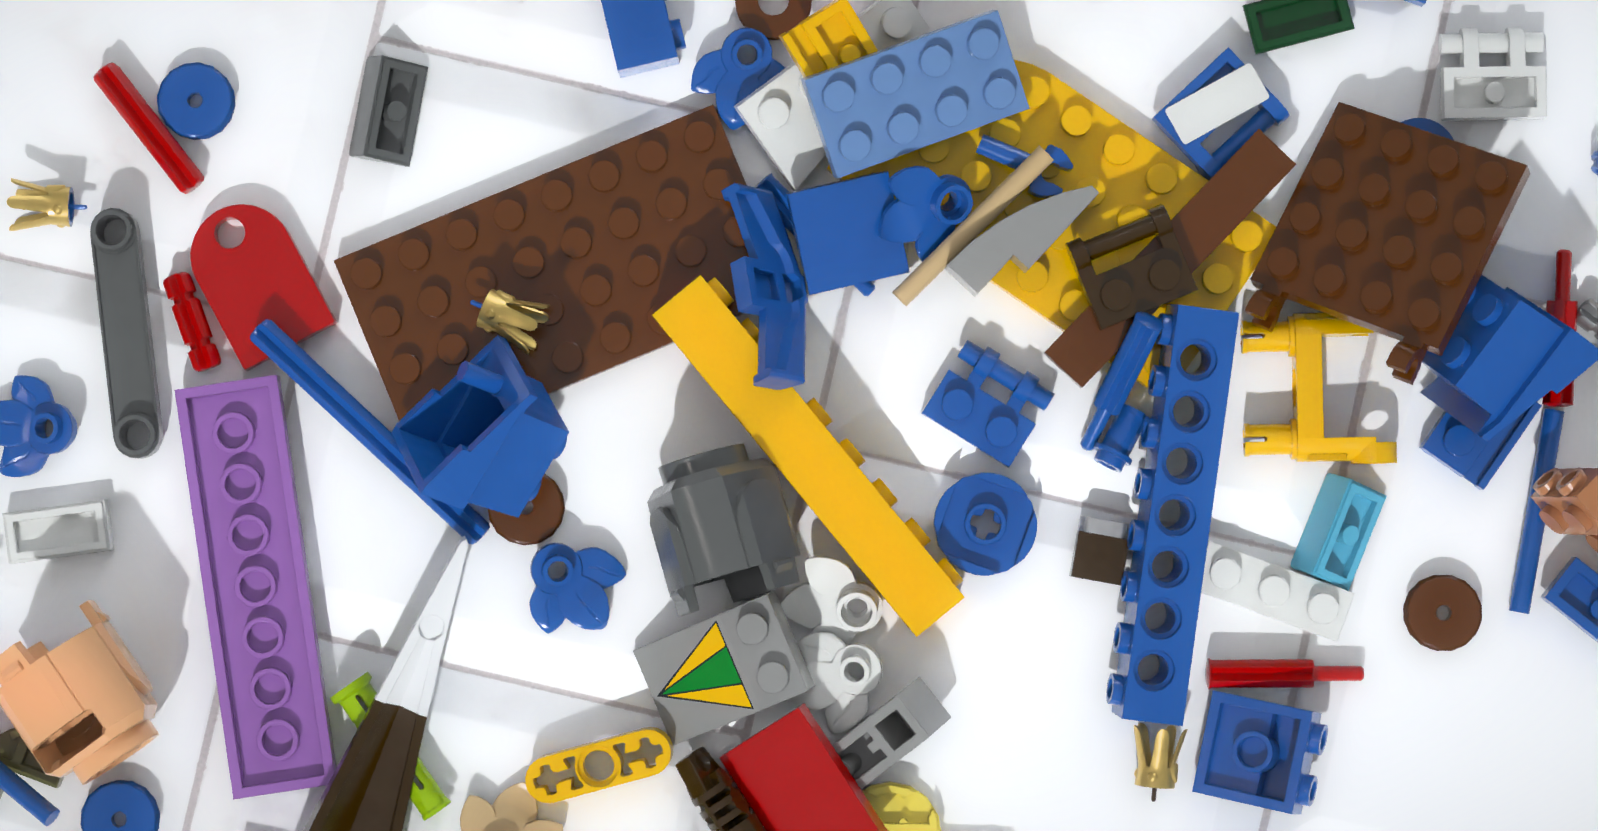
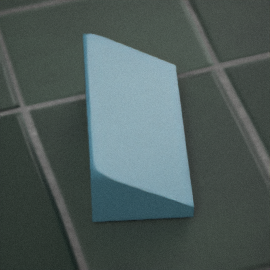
M1332 473L1327 474L1292 558L1291 567L1349 591L1387 496L1350 478Z

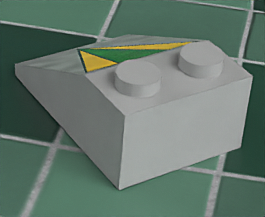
M775 590L633 650L673 745L807 692L815 686Z

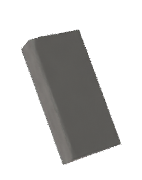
M384 55L369 56L367 58L350 144V156L410 167L428 71L427 66Z

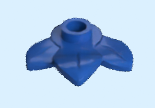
M740 28L734 30L726 37L721 49L704 54L698 60L692 73L691 90L701 94L715 93L719 115L729 129L735 130L745 125V122L733 106L780 73L785 67L772 58L771 44L762 32L753 28ZM748 44L755 47L757 54L751 63H742L738 60L737 52L741 46Z
M912 166L896 172L890 177L888 184L897 199L892 201L882 213L878 235L880 238L894 243L915 241L917 255L920 261L923 262L955 230L956 224L964 221L970 214L973 198L968 184L955 175L946 174L938 177L931 169L925 166ZM949 193L948 201L941 206L944 196Z
M19 375L14 377L12 383V400L0 401V446H4L0 461V473L8 477H24L39 472L50 454H58L66 450L73 443L77 435L76 419L68 408L55 403L49 385L38 377ZM48 419L53 424V432L49 437L45 433Z
M563 543L547 544L534 554L530 564L531 577L536 584L529 600L531 615L537 625L547 634L555 631L565 618L583 629H604L607 626L610 611L608 597L604 589L621 581L626 576V571L613 555L598 547H588L575 551ZM556 561L565 563L566 571L561 577L552 578L548 575V568L552 563Z

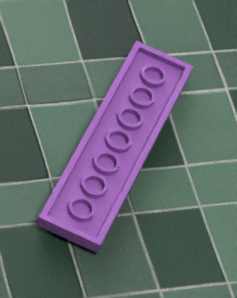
M276 374L174 390L233 800L326 786L337 767L280 375Z

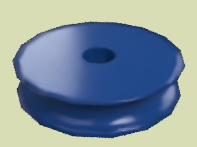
M200 62L182 64L171 70L161 82L157 94L158 112L165 125L179 136L192 140L209 139L222 132L231 121L236 106L234 90L227 77L213 66ZM194 95H201L202 104L197 108L191 107V98Z
M115 780L100 785L87 797L81 810L80 825L82 831H158L160 811L156 799L146 787L134 781ZM117 812H122L126 815L125 825L119 826L116 824L114 816Z

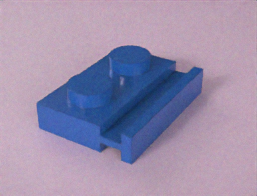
M1536 402L1488 442L1444 411L1419 448L1458 476L1465 478L1477 489L1484 490L1542 405Z

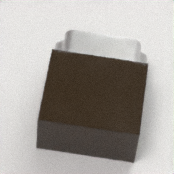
M1080 516L1069 576L1121 586L1128 553L1127 534L1129 524Z

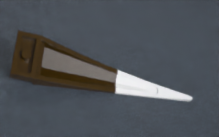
M465 536L459 539L303 831L403 830L433 689L468 549V542Z

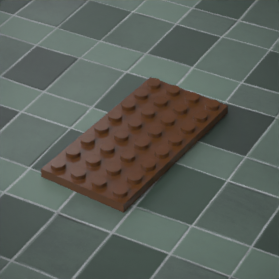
M713 104L333 260L399 421L432 388L440 391L457 375L458 368L462 362H470L497 335L501 336L497 332H487L484 328L477 327V319L481 309L470 304L471 300L483 304L491 289L501 290L514 296L516 300L550 305L544 309L533 308L548 314L549 319L547 322L537 323V328L533 331L518 328L536 341L537 346L535 350L529 349V354H526L507 340L525 374L542 382L548 395L674 344L672 339L653 318L652 314L700 275L707 283L715 277L734 299V302L727 308L736 318L746 314L738 312L730 263L743 256L749 257L731 203L724 200L721 190L734 183L747 184Z

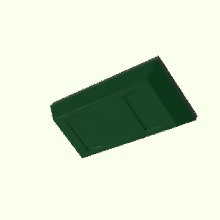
M1261 0L1242 6L1255 55L1355 29L1347 0Z

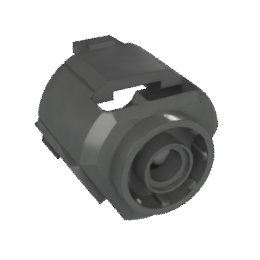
M742 443L692 455L658 468L663 486L654 489L647 501L650 512L649 524L670 597L674 601L678 617L700 610L694 589L696 586L724 579L731 599L735 603L769 593L772 589L800 582L795 557L801 554L775 464L764 458L749 460L745 445Z

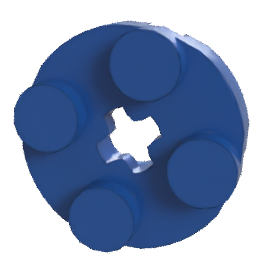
M979 473L963 477L944 492L936 506L933 527L937 546L951 564L973 575L989 576L1008 571L1028 555L1037 534V518L1032 502L1019 484L1000 474ZM985 509L994 512L993 521L1000 524L997 534L988 533L984 540L976 537L977 528L971 525L970 521L973 515L982 516Z

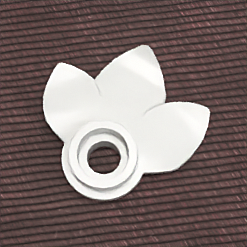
M828 556L806 558L805 573L809 582L792 589L780 603L785 616L801 626L812 629L811 634L816 632L833 633L847 645L852 643L856 633L865 632L873 628L879 622L883 611V603L878 591L870 584L857 581L851 568L846 563ZM858 598L863 600L867 607L861 612H853L848 608V602Z
M816 632L800 639L797 644L804 661L807 663V668L815 686L807 692L788 700L796 706L805 703L809 710L824 709L830 732L833 734L843 733L858 724L867 714L869 692L882 679V660L878 653L870 646L861 643L847 645L833 633ZM850 662H857L862 665L864 669L863 678H854L849 674L848 664Z

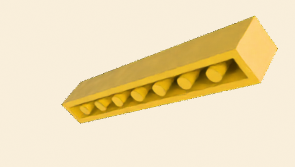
M700 275L653 313V318L773 464H775L777 469L906 626L918 637L965 598L957 588L964 580L945 557L936 563L924 548L931 542L930 538L912 517L904 523L891 507L898 500L880 478L871 483L863 474L859 466L866 462L865 459L847 438L843 439L840 443L836 441L826 428L833 420L814 397L805 403L793 387L774 390L753 385V377L758 374L759 330L748 317L740 323L727 307L734 302V299L715 277L707 283Z

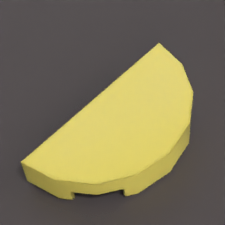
M887 781L871 784L862 790L888 831H941L938 813L928 798L911 785Z

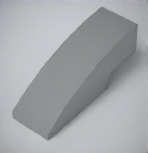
M1091 185L1054 195L1019 210L999 221L974 239L947 264L945 270L974 297L979 294L1009 260L1026 273L1094 200L1099 192Z

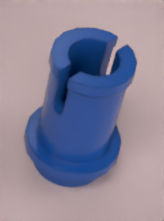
M1124 404L1120 414L1114 417L1102 443H1095L1093 448L1097 452L1093 459L1102 466L1119 473L1122 472L1125 465L1130 466L1133 460L1129 456L1142 432L1143 422L1147 415L1134 407Z

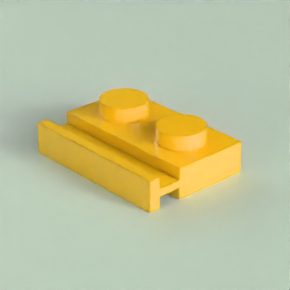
M848 0L832 1L799 22L794 28L779 35V38L804 78L878 51Z

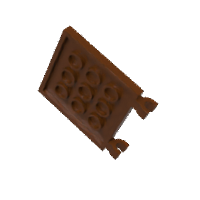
M1338 102L1250 278L1254 287L1260 290H1257L1252 295L1245 308V312L1253 316L1252 323L1254 326L1272 332L1279 319L1281 309L1286 299L1399 340L1400 342L1392 349L1386 365L1394 369L1392 372L1393 378L1413 385L1427 351L1440 356L1443 355L1531 174L1528 165Z

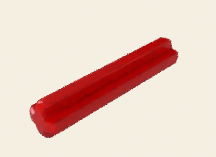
M111 62L99 69L93 76L95 83L178 190L188 194L199 187L204 181V175L121 68Z

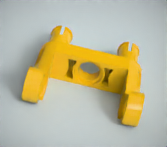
M1323 312L1293 313L1292 316H1287V321H1277L1272 332L1254 326L1252 322L1242 320L1240 336H1262V338L1242 339L1240 341L1242 354H1247L1248 352H1287L1288 357H1292L1293 418H1290L1289 424L1243 423V438H1264V442L1243 443L1244 457H1249L1250 455H1290V459L1296 462L1351 461V464L1397 463V442H1376V437L1324 438L1322 337L1369 336L1368 333H1374V331Z

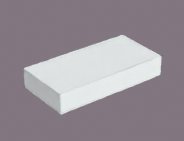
M108 499L2 513L8 564L114 550Z

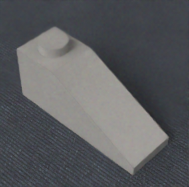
M918 677L832 746L860 789H862L928 739L952 717L921 677Z

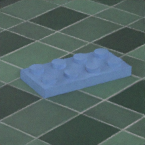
M998 10L979 14L801 79L833 177L837 179L1030 109Z

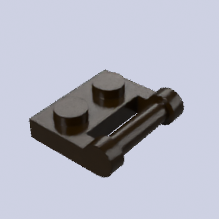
M1163 204L1147 209V216L1086 241H1082L1079 237L1065 243L1068 255L1100 331L1135 317L1137 312H1147L1198 290L1174 233L1170 217ZM1156 235L1161 249L1096 275L1091 263L1092 260Z

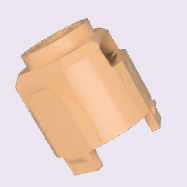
M87 600L79 606L92 627L75 635L50 652L41 641L28 649L19 641L0 654L1 708L46 775L62 778L74 771L82 785L89 783L114 768L159 736L158 731L151 722L155 718L157 702L150 693L153 691L152 685L109 622L111 619L109 615L103 613L94 600Z

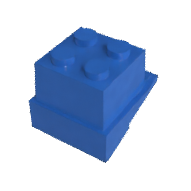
M1481 274L1443 355L1440 356L1427 351L1422 364L1438 377L1420 393L1488 442L1549 391L1552 390L1558 394L1597 362L1598 348L1574 329L1509 287L1503 289Z
M499 335L488 343L470 362H462L458 368L457 375L440 391L432 388L392 430V435L421 495L463 510L470 503L518 518L526 504L537 496L541 487L542 477L553 459L558 458L562 454L569 434V430L542 382L525 374L506 338Z

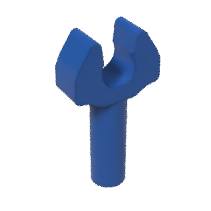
M983 134L976 153L1013 169H1016L1030 155V153L986 134ZM1054 145L1047 146L1045 151L1054 159L1050 165L1070 172L1073 169V164L1065 152ZM1042 174L1029 185L1028 189L1029 194L1038 198H1049L1063 192L1061 187L1045 181Z

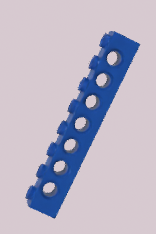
M1167 304L1166 313H1160L1158 319L1164 325L1156 340V344H1161L1159 365L1152 366L1148 380V393L1150 396H1154L1152 416L1145 417L1141 432V445L1147 448L1145 468L1137 470L1134 483V496L1136 499H1140L1138 519H1132L1128 528L1127 547L1128 550H1133L1131 570L1124 571L1121 580L1120 599L1126 602L1124 622H1118L1114 631L1113 650L1115 653H1119L1117 673H1111L1108 678L1106 701L1107 704H1112L1111 712L1121 719L1183 726L1239 313ZM1193 344L1200 351L1201 363L1197 370L1188 374L1181 366L1180 357L1183 350ZM1187 396L1193 402L1194 414L1189 422L1180 425L1174 418L1173 409L1175 403L1180 398ZM1181 448L1186 453L1187 465L1182 473L1172 476L1167 470L1166 460L1171 451ZM1174 499L1180 507L1179 519L1174 525L1164 527L1159 519L1160 509L1165 502ZM1169 551L1173 558V568L1167 576L1156 578L1152 571L1153 560L1159 553ZM1155 603H1163L1166 609L1164 623L1156 629H1149L1145 622L1148 608ZM1156 654L1159 659L1157 674L1151 679L1141 680L1138 674L1140 661L1147 655Z

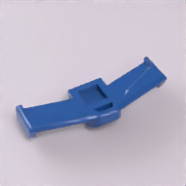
M734 183L721 190L724 200L731 203L749 257L743 256L730 263L738 312L759 316L758 374L753 377V385L782 390L804 384L806 304L808 303L805 278L800 272L773 191Z

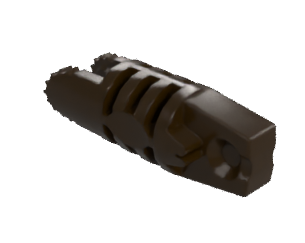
M702 746L675 765L687 787L692 803L695 807L700 806V815L703 820L705 819L711 831H766L755 812H749L750 805L742 796L739 788L732 786L731 783L734 781L731 776L717 764L705 747Z

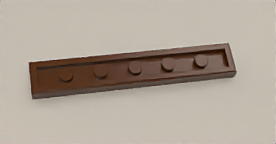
M1260 129L1244 143L1171 220L1174 233L1191 274L1296 165ZM1156 236L1133 260L1161 249ZM1088 306L1044 354L1081 389L1119 350L1135 317L1100 331L1092 310ZM1159 307L1149 310L1146 313L1153 315Z

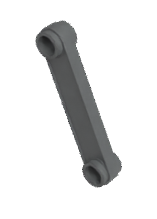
M109 208L101 211L94 217L90 227V238L112 432L115 445L122 454L130 458L144 459L152 456L159 450L163 442V427L141 234L138 222L131 214L118 208ZM122 219L126 225L124 239L118 244L108 245L104 237V230L107 224L112 220ZM142 421L148 427L150 436L143 448L135 450L128 443L127 433L134 423Z

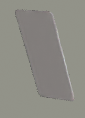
M1247 63L1166 108L1165 112L1182 143L1188 144L1269 98V94L1253 65Z

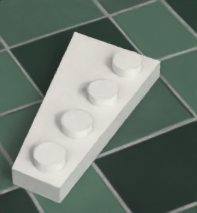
M877 0L857 15L878 51L924 35L930 29L911 0ZM793 62L733 107L790 188L796 191L826 153L801 79L804 77L795 62Z

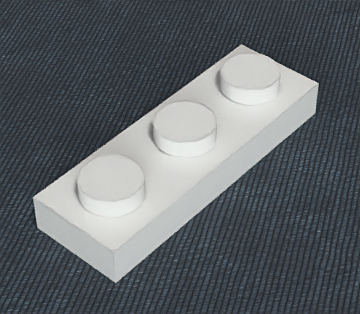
M1208 541L1202 594L1338 642L1355 593Z

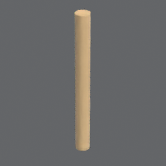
M1039 145L892 293L907 307L946 268L947 264L1014 201L1054 159Z

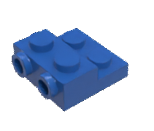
M1213 690L1192 792L1288 814L1301 815L1303 805L1310 807L1316 796L1318 779L1317 776L1309 774L1313 755L1321 756L1327 742L1328 726L1320 724L1322 713Z

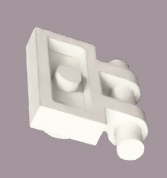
M1521 27L1506 28L1504 33H1478L1477 28H1460L1459 33L1439 34V54H1458L1460 58V67H1443L1440 69L1441 121L1541 120L1548 117L1546 66H1526V53H1543L1545 45L1543 32L1524 33V29ZM1504 53L1506 66L1480 67L1479 54Z

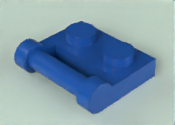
M1229 47L1152 118V121L1184 153L1199 173L1208 181L1258 129L1265 133L1272 125L1279 127L1290 116L1283 104L1264 85L1269 98L1258 104L1259 110L1211 155L1201 143L1217 128L1188 144L1182 143L1165 110L1244 66L1245 64Z

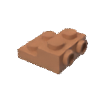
M1553 468L1547 471L1534 483L1533 489L1535 492L1530 496L1541 509L1539 512L1540 518L1551 530L1558 534L1586 535L1588 544L1598 553V468Z

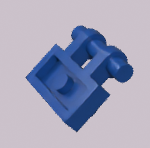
M967 340L957 357L973 366L972 372L967 380L951 370H948L921 414L1009 468L1036 423L1019 413L1025 402L1029 401L1045 411L1055 393L1038 383L1040 378L1028 370L1023 374L1000 360L1001 354L991 347L987 346L984 350L970 340ZM987 376L1013 391L1006 404L980 389Z

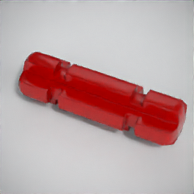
M179 272L163 280V285L168 299L174 301L175 305L171 306L184 344L191 348L188 355L193 369L202 372L221 364V357L216 344L210 342V338L213 335L200 298L194 297L193 293L197 290L192 276L187 272Z

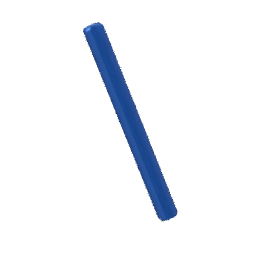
M266 319L253 330L250 339L261 351L461 537L465 536L469 544L477 543L490 528L489 523L469 504L463 510L421 495L392 432L272 320Z

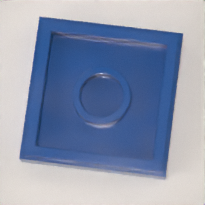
M888 171L786 193L807 294H817L910 272L904 243L889 242L878 235L882 213L894 201L893 193L888 184L890 179Z

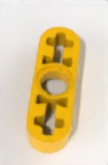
M644 727L549 753L539 757L529 766L525 776L526 788L537 801L555 803L650 777L662 772L670 763L673 756V744L670 737L663 730L656 727ZM642 738H649L652 745H661L663 752L656 756L655 765H649L646 758H638L628 763L633 772H623L624 759L616 744L625 743V754L638 750L642 746ZM600 750L611 756L614 762V770L611 776L606 779H595L588 774L585 768V760L589 753ZM575 757V772L579 781L583 784L582 786H574V776L559 781L556 784V792H551L548 785L543 784L539 786L537 778L544 773L543 765H550L552 772H560L571 767L567 758Z

